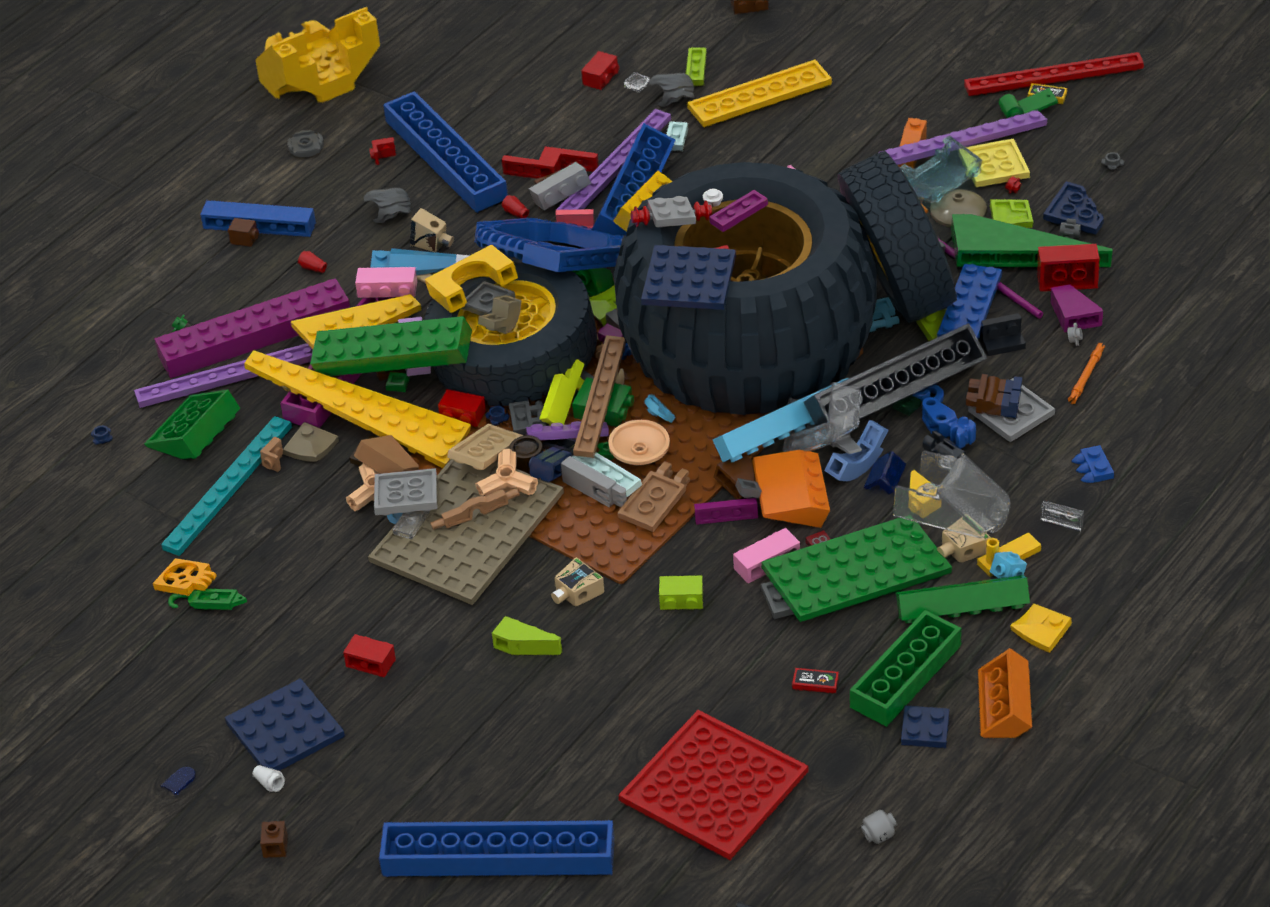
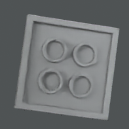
M1023 385L1016 418L991 415L984 412L979 414L976 413V407L968 406V411L1009 442H1012L1055 415L1054 407Z
M436 468L375 474V515L438 509Z

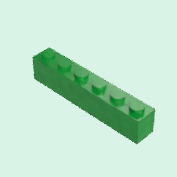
M1024 575L896 592L898 615L902 621L905 620V623H913L924 610L938 617L940 615L958 617L961 616L960 613L969 612L971 615L980 614L984 609L996 612L1002 611L1003 607L1006 606L1018 609L1023 608L1024 604L1030 603L1028 581Z

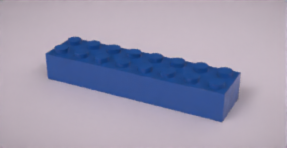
M643 123L592 227L593 229L612 233L613 235H627V232L613 221L621 207L657 171H662L676 141L674 138Z

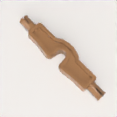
M516 487L507 492L502 489L487 496L471 498L460 507L442 513V518L430 522L433 530L442 526L450 528L470 521L473 518V511L475 509H479L485 515L509 503L508 500L520 496V493Z

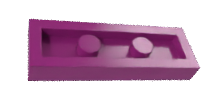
M753 190L709 217L710 224L724 232L767 206L768 198Z
M756 498L694 504L696 525L758 518Z

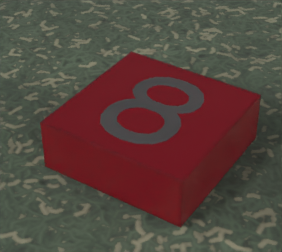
M824 530L805 537L808 546L831 540Z

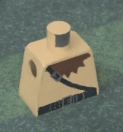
M422 208L411 219L410 245L437 252L442 245L451 247L454 237L446 234L447 224L443 220Z

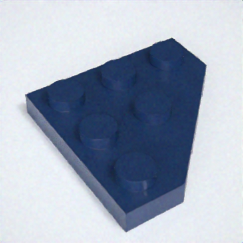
M1066 181L1043 213V220L1061 225V222L1066 223L1067 219H1076V224H1081V231L1096 235L1104 223V217L1096 210V205L1091 197L1087 196L1084 186Z

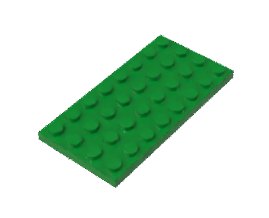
M911 514L761 562V568L800 622L952 572V566L937 551L935 544Z

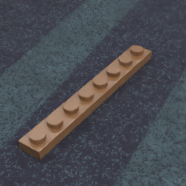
M606 335L573 449L574 456L594 458L626 345L624 337Z

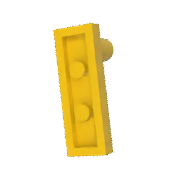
M1026 533L999 547V541L996 538H990L986 541V554L977 559V565L991 577L993 574L990 572L995 553L1011 551L1018 554L1024 560L1041 551V544L1030 533Z

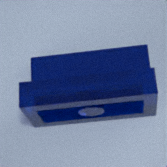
M893 451L878 458L871 469L864 488L867 490L878 484L888 494L893 493L906 463Z

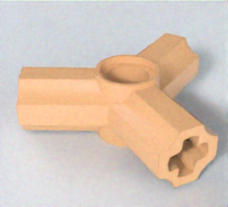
M503 449L502 452L498 453L496 473L475 483L480 496H487L502 489L510 491L516 487L521 493L533 495L538 485V479L517 472L516 452L511 449Z
M364 463L359 466V472L364 484L346 497L347 503L354 511L360 510L370 501H374L375 474L379 473Z

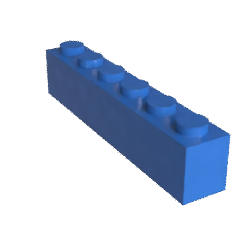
M207 200L200 214L203 229L228 231L233 219L239 218L254 220L259 233L310 237L316 223L314 209Z

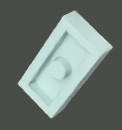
M669 123L667 135L676 140L672 151H683L688 123Z

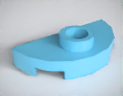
M649 394L644 400L649 413L659 416L670 423L673 422L675 415L655 395Z

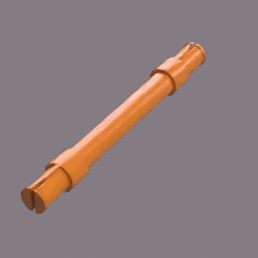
M1103 343L1097 344L1077 384L1073 387L1068 398V402L1071 401V404H1075L1078 397L1082 394L1096 363L1100 360L1105 349V345L1102 346Z

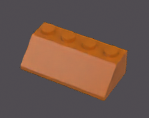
M1009 648L978 669L980 730L983 738H1016L1032 728L1029 663L1027 659Z

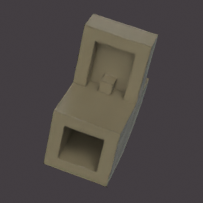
M508 295L495 297L493 299L492 313L479 316L478 324L485 326L490 331H498L504 334L509 333L519 319L522 300Z

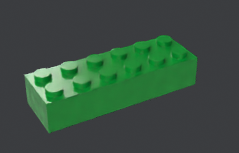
M924 610L850 689V708L887 727L961 647V628Z

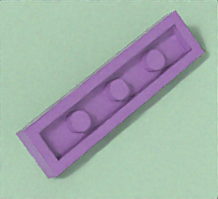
M576 421L569 425L552 423L551 426L533 424L531 427H526V435L537 437L539 440L577 438L581 422ZM607 422L603 423L600 437L609 436Z

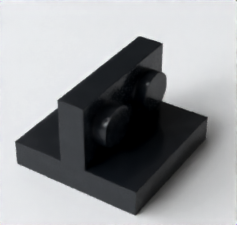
M1019 313L981 320L979 339L987 356L1026 349V342L1021 334V316Z

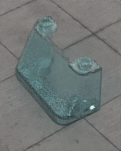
M949 135L943 139L944 147L941 150H935V155L932 159L915 170L906 164L901 166L900 169L908 179L918 199L934 203L940 201L942 197L971 178L977 177L981 172L982 159Z

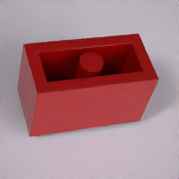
M598 51L581 70L582 84L602 90L609 83L610 79L618 73L619 64L617 56Z
M449 389L446 390L438 404L439 414L469 423L475 427L479 425L486 412L484 396Z
M356 634L343 652L346 667L381 677L386 676L396 660L393 644Z

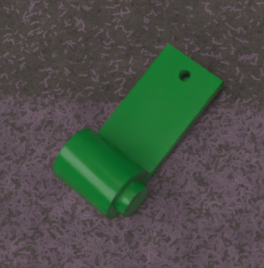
M1048 88L1020 101H1017L1014 95L1006 94L1000 98L998 105L1006 118H1010L1031 111L1043 110L1057 104L1058 100L1051 89Z

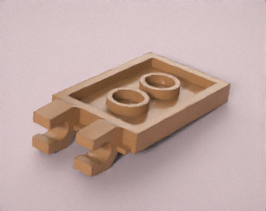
M664 461L657 469V472L650 471L641 482L642 486L634 491L620 508L618 518L654 532L685 493L686 486L690 482V478L687 477L689 471L682 468L675 475L674 479H670L673 471L670 470L672 464Z

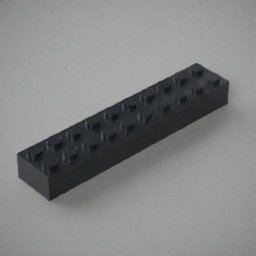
M968 323L811 396L804 401V404L821 437L824 438L986 360L987 356Z

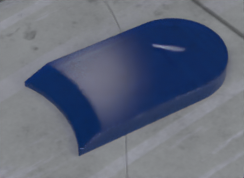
M182 767L160 786L171 790L176 795L194 780L195 771L191 767Z

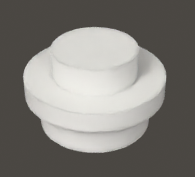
M709 189L704 192L703 200L711 204L712 207H716L721 204L723 194L717 189Z

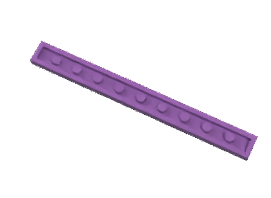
M655 109L589 176L591 184L570 195L556 210L585 209L618 175L643 123L661 131L671 120V114Z
M1038 110L885 151L899 165L1046 126L1047 118Z
M306 343L266 355L295 365H301L311 362L313 349ZM246 360L139 388L134 390L139 408L246 380L258 375L245 369L244 363Z

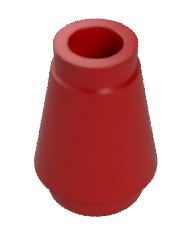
M508 195L504 198L502 208H504L505 212L519 218H526L529 215V210L516 196Z
M303 251L298 258V264L301 265V268L324 273L327 268V263L311 251Z

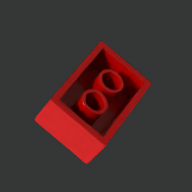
M1097 244L1038 247L1037 279L1039 291H1051L1053 287L1071 285L1075 289L1098 288L1100 258Z

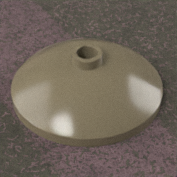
M952 189L942 192L932 200L930 213L936 222L951 228L952 214H973L985 217L987 205L981 196L972 191Z

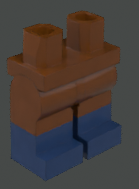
M982 374L981 380L970 379L966 395V406L976 407V413L979 414L984 412L991 415L1016 418L1021 396L1022 377L1014 376V380H1004Z

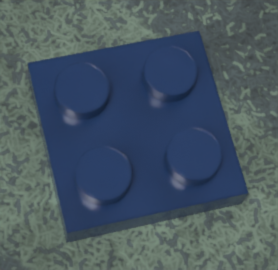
M905 706L901 745L946 748L949 709Z

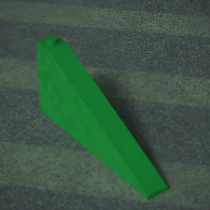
M952 214L951 235L957 267H963L964 264L984 267H1037L1038 247L1091 244L973 214ZM1097 245L1100 258L1099 267H1111L1113 250Z

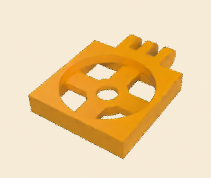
M175 558L153 582V586L157 591L189 596L194 589L205 591L212 581L216 579L217 575L211 571L210 565L207 563ZM178 568L185 569L181 573H175ZM194 571H198L196 576H191ZM167 580L174 581L171 585L166 583Z

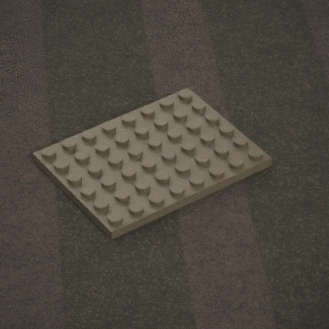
M451 459L437 475L438 509L405 513L368 556L369 562L473 605L564 494V489L559 485L543 481L539 478L533 495L519 492L520 496L508 500L509 503L485 515L479 509H475L472 520L450 528L442 526L433 530L430 522L442 518V513L460 507L467 500L480 496L475 483L495 474L498 468V461H495L484 470H477L473 466L465 463L460 464ZM516 469L517 472H520V473H523V474H526V475H529V476H530V474H528V473H526V472H523V471H521V470Z

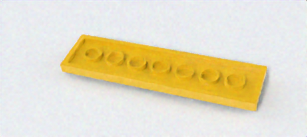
M812 60L687 102L688 109L703 127L823 88L832 84V78L816 60Z

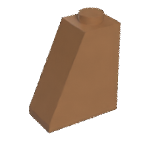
M392 435L361 440L354 454L355 458L380 474L414 471L419 468V465Z

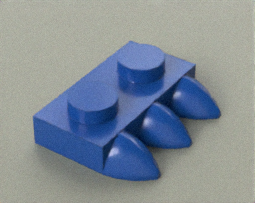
M1100 445L1081 449L1080 453L1071 461L1081 464L1076 469V472L1086 473L1081 478L1083 482L1095 483L1114 478V471Z

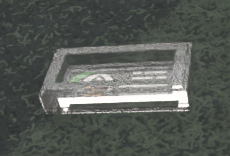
M1044 500L1041 505V520L1081 531L1084 511Z

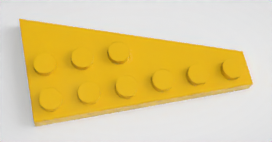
M409 294L291 321V325L313 349L317 331L392 324L397 322L398 319H404L421 311V304Z

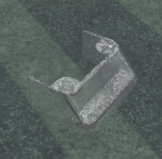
M833 382L831 385L828 422L818 426L806 423V428L799 432L789 431L790 436L784 438L783 452L794 450L813 451L834 443L856 429L859 425L861 390ZM789 398L788 405L797 400Z

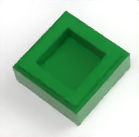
M390 372L385 385L386 391L406 392L410 376H407L406 373Z

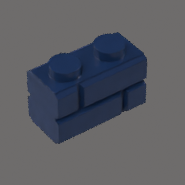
M555 447L542 451L529 461L530 476L537 479L541 478V480L546 482L553 481L562 476L561 463L569 456L572 457V453L565 450L561 451V449Z

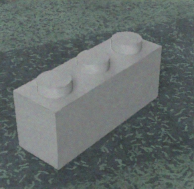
M575 162L532 186L529 190L535 204L546 210L590 185L591 182L585 168Z

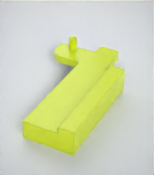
M576 359L572 368L567 369L565 375H554L539 418L542 422H546L550 426L552 423H562L564 425L575 391H579L585 381L580 377L584 367V363Z

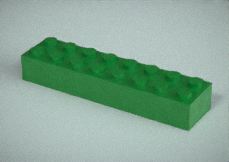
M464 316L317 331L310 364L316 372L328 376L466 363L472 329Z

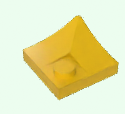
M1033 604L1010 627L1015 634L1028 643L1050 653L1071 626L1072 620L1071 617Z

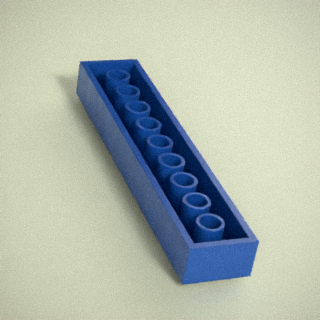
M415 91L383 104L386 122L475 212L497 204L508 196L506 181Z
M613 821L384 823L379 857L382 876L612 874L614 855Z

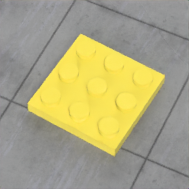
M1014 139L960 148V155L975 187L1008 182L1012 176L1020 178V180L1030 178V171Z

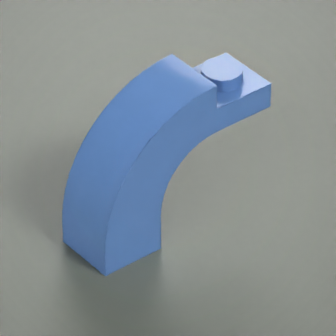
M869 420L857 442L862 451L852 454L833 453L824 471L839 481H851L858 478L869 470L881 455L883 448L880 446L888 429L873 420Z

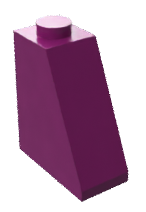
M1064 285L1051 288V305L1064 332H1068L1069 327H1074V323H1077V327L1081 329L1102 326V308L1073 286Z

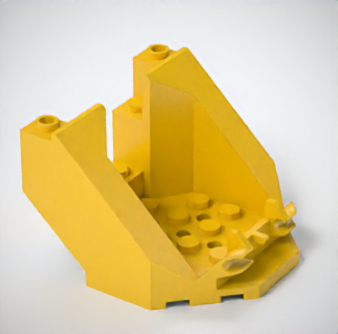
M367 7L335 19V27L331 30L312 20L301 24L304 27L302 32L297 34L290 32L289 37L282 39L280 33L268 37L265 51L255 59L259 81L275 98H280V95L287 92L307 91L312 93L318 99V102H325L354 90L355 80L380 46L377 21L368 12Z

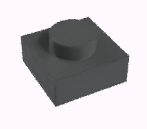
M737 479L735 486L742 497L748 499L752 497L760 498L762 491L756 481Z

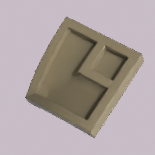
M304 422L283 448V454L303 461H318L333 449L339 442L337 435Z

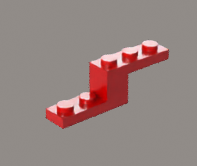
M545 147L539 160L504 155L502 158L503 174L539 179L560 171L562 168H566L575 162L583 166L586 171L594 172L599 167L598 153Z

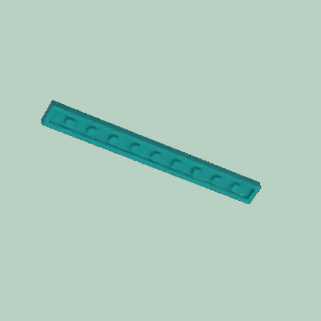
M274 416L161 544L162 550L180 556L261 464L260 451L273 437L282 440L292 428L291 421Z

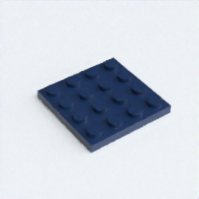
M654 245L641 297L642 305L724 310L736 258V250Z
M301 678L225 717L226 724L258 765L277 771L345 737L344 730Z

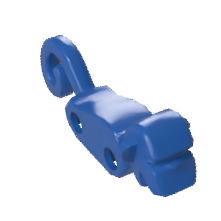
M934 385L911 396V399L915 401H922V421L931 434L932 431L936 430L945 438L950 437V441L959 448L965 447L968 443L971 445L975 442V422L967 417L958 419L955 411L942 404L944 391L941 387ZM930 393L935 394V397H930Z

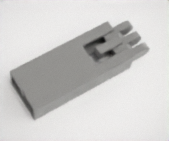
M571 456L561 463L564 483L607 507H611L613 504L622 507L627 501L626 489L617 484L615 480Z

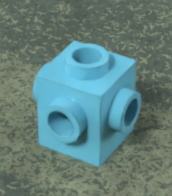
M1011 551L999 552L994 555L990 572L997 578L1024 575L1027 563L1018 554Z

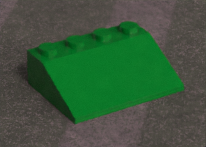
M229 390L189 395L144 444L148 448L180 459H195L201 455V451L205 446L213 442L216 434L224 430L227 422L235 418V414L239 411L240 406Z

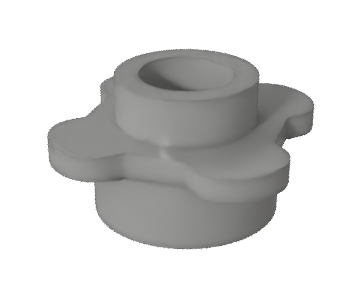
M1074 323V327L1068 328V339L1070 343H1075L1076 346H1079V340L1083 339L1082 329L1077 327V323Z

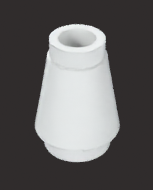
M261 765L256 766L253 770V776L270 792L279 791L285 783V778L280 771Z

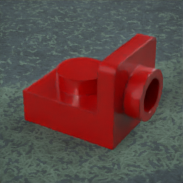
M393 137L372 141L373 148H370L371 159H375L376 165H380L379 158L396 156Z

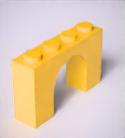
M491 244L424 280L429 295L447 311L452 313L464 307L467 303L463 288L460 287L465 281L476 277H489L502 287L517 279L518 275L513 261Z

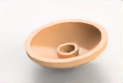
M632 420L616 427L610 434L608 443L611 454L621 462L630 465H646L659 460L667 453L670 446V438L666 429L658 423L649 420Z

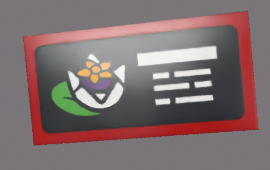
M795 668L792 689L836 693L839 672Z

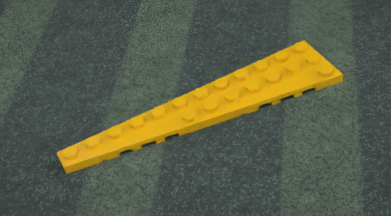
M254 350L244 363L245 369L256 375L270 380L278 386H286L291 389L292 393L296 395L300 393L306 396L308 401L312 403L316 401L322 404L324 409L366 430H370L380 437L392 435L399 444L407 447L408 451L414 454L417 452L425 456L426 460L441 468H444L451 460L447 458L448 450L463 441L471 430V424Z

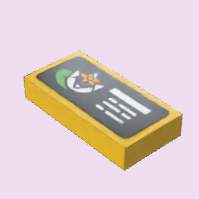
M1031 84L1028 97L1050 88L1057 98L1058 104L1064 103L1067 88Z

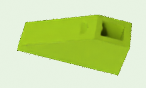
M505 616L492 632L494 648L511 655H560L562 653L561 637Z

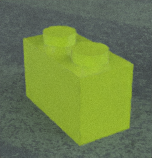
M660 576V610L703 609L702 576Z

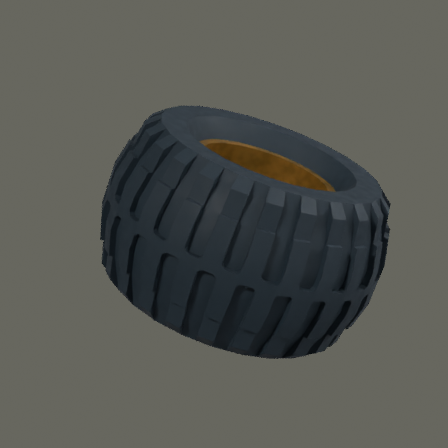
M741 162L715 165L687 173L668 184L662 185L653 192L651 198L642 201L638 210H642L643 206L647 207L648 200L683 196L688 198L693 208L696 201L700 205L704 204V192L709 189H717L722 192L723 200L720 205L712 207L713 215L753 190L768 198L767 206L724 232L710 224L709 220L706 221L705 217H701L699 222L696 220V224L656 227L653 219H650L647 226L640 222L638 227H636L635 223H632L630 219L627 235L623 236L614 270L618 323L626 344L628 343L636 362L640 364L644 375L653 379L654 385L663 393L673 394L676 400L686 405L698 406L703 410L714 413L724 412L746 415L776 411L826 388L830 384L839 382L848 374L849 367L855 363L860 355V350L868 338L873 323L877 301V274L867 233L859 221L858 214L851 205L847 204L846 197L836 189L828 187L826 181L807 175L801 170L775 164ZM654 245L717 248L728 245L729 249L736 250V258L724 310L642 305L641 297Z

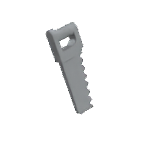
M847 431L837 432L824 437L827 444L832 447H838L848 454L862 451Z

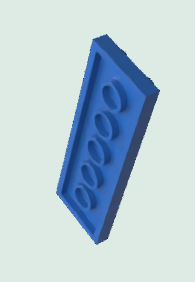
M974 264L963 265L955 286L957 300L947 307L937 333V338L969 323L977 339H979L981 320H986L1002 276V269L976 266Z

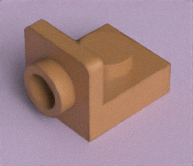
M273 437L260 451L262 466L279 472L281 470L279 459L283 454L281 439Z

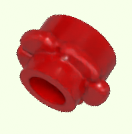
M1012 176L1005 186L1009 194L1018 192L1022 185L1020 178Z

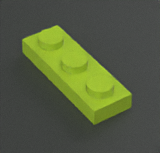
M689 48L686 74L691 78L694 86L704 85L706 48Z

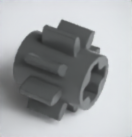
M1067 219L1066 223L1061 222L1060 236L1079 239L1081 224H1076V219Z

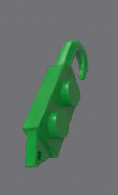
M234 589L194 590L189 596L173 593L168 599V604L172 608L179 607L178 604L174 603L179 598H188L189 605L194 609L232 610L234 606L247 603L246 597Z

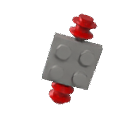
M683 196L665 199L655 198L648 200L647 207L643 206L642 210H638L635 206L634 211H631V222L635 223L636 227H638L640 222L647 226L650 219H653L656 227L696 224V220L699 222L701 217H705L706 221L709 220V217L712 215V206L707 201H704L703 205L696 201L692 208L688 198Z

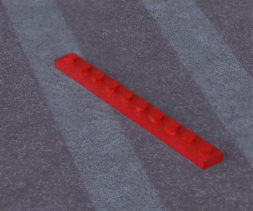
M1139 52L965 79L964 86L969 96L995 93L997 91L1030 87L1032 83L1049 84L1130 70L1134 71L1143 69L1144 62Z

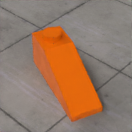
M909 118L904 128L900 146L926 140L927 121ZM917 160L899 164L898 166L901 170L913 171Z

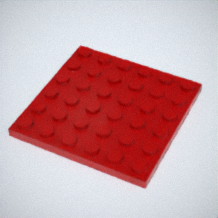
M697 710L619 794V801L731 860L808 773V766Z

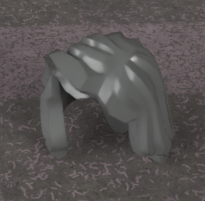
M685 73L658 74L649 80L650 85L658 84L663 89L662 102L657 103L660 107L669 106L672 102H677L682 97L694 99V84Z
M404 189L372 190L364 196V202L372 200L379 207L378 218L373 219L374 223L382 224L387 219L394 218L398 213H411L410 197H408Z

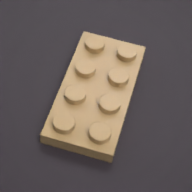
M487 424L449 449L447 458L453 459L460 464L465 463L473 466L477 470H484L498 460V453L502 452L503 449H510L511 442L523 435Z

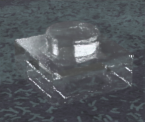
M634 72L624 81L625 87L640 92L649 84V77Z

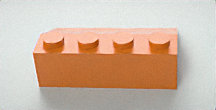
M794 450L753 457L752 462L756 482L762 491L759 499L763 518L821 528L830 512L818 453Z

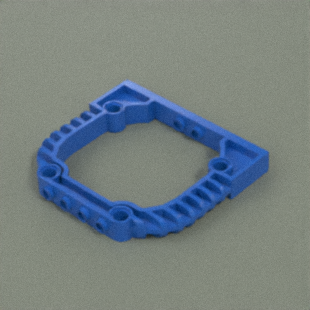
M521 218L477 222L474 242L482 249L492 244L507 257H515L526 264L555 272L615 267L624 235H613L612 233H605L601 230L578 226L572 223L566 224L565 222H551L550 220L537 218ZM541 241H553V242L566 243V244H571V245L583 247V249H578V248H574V247H566V246H558V245H553V244H551V243L541 242Z

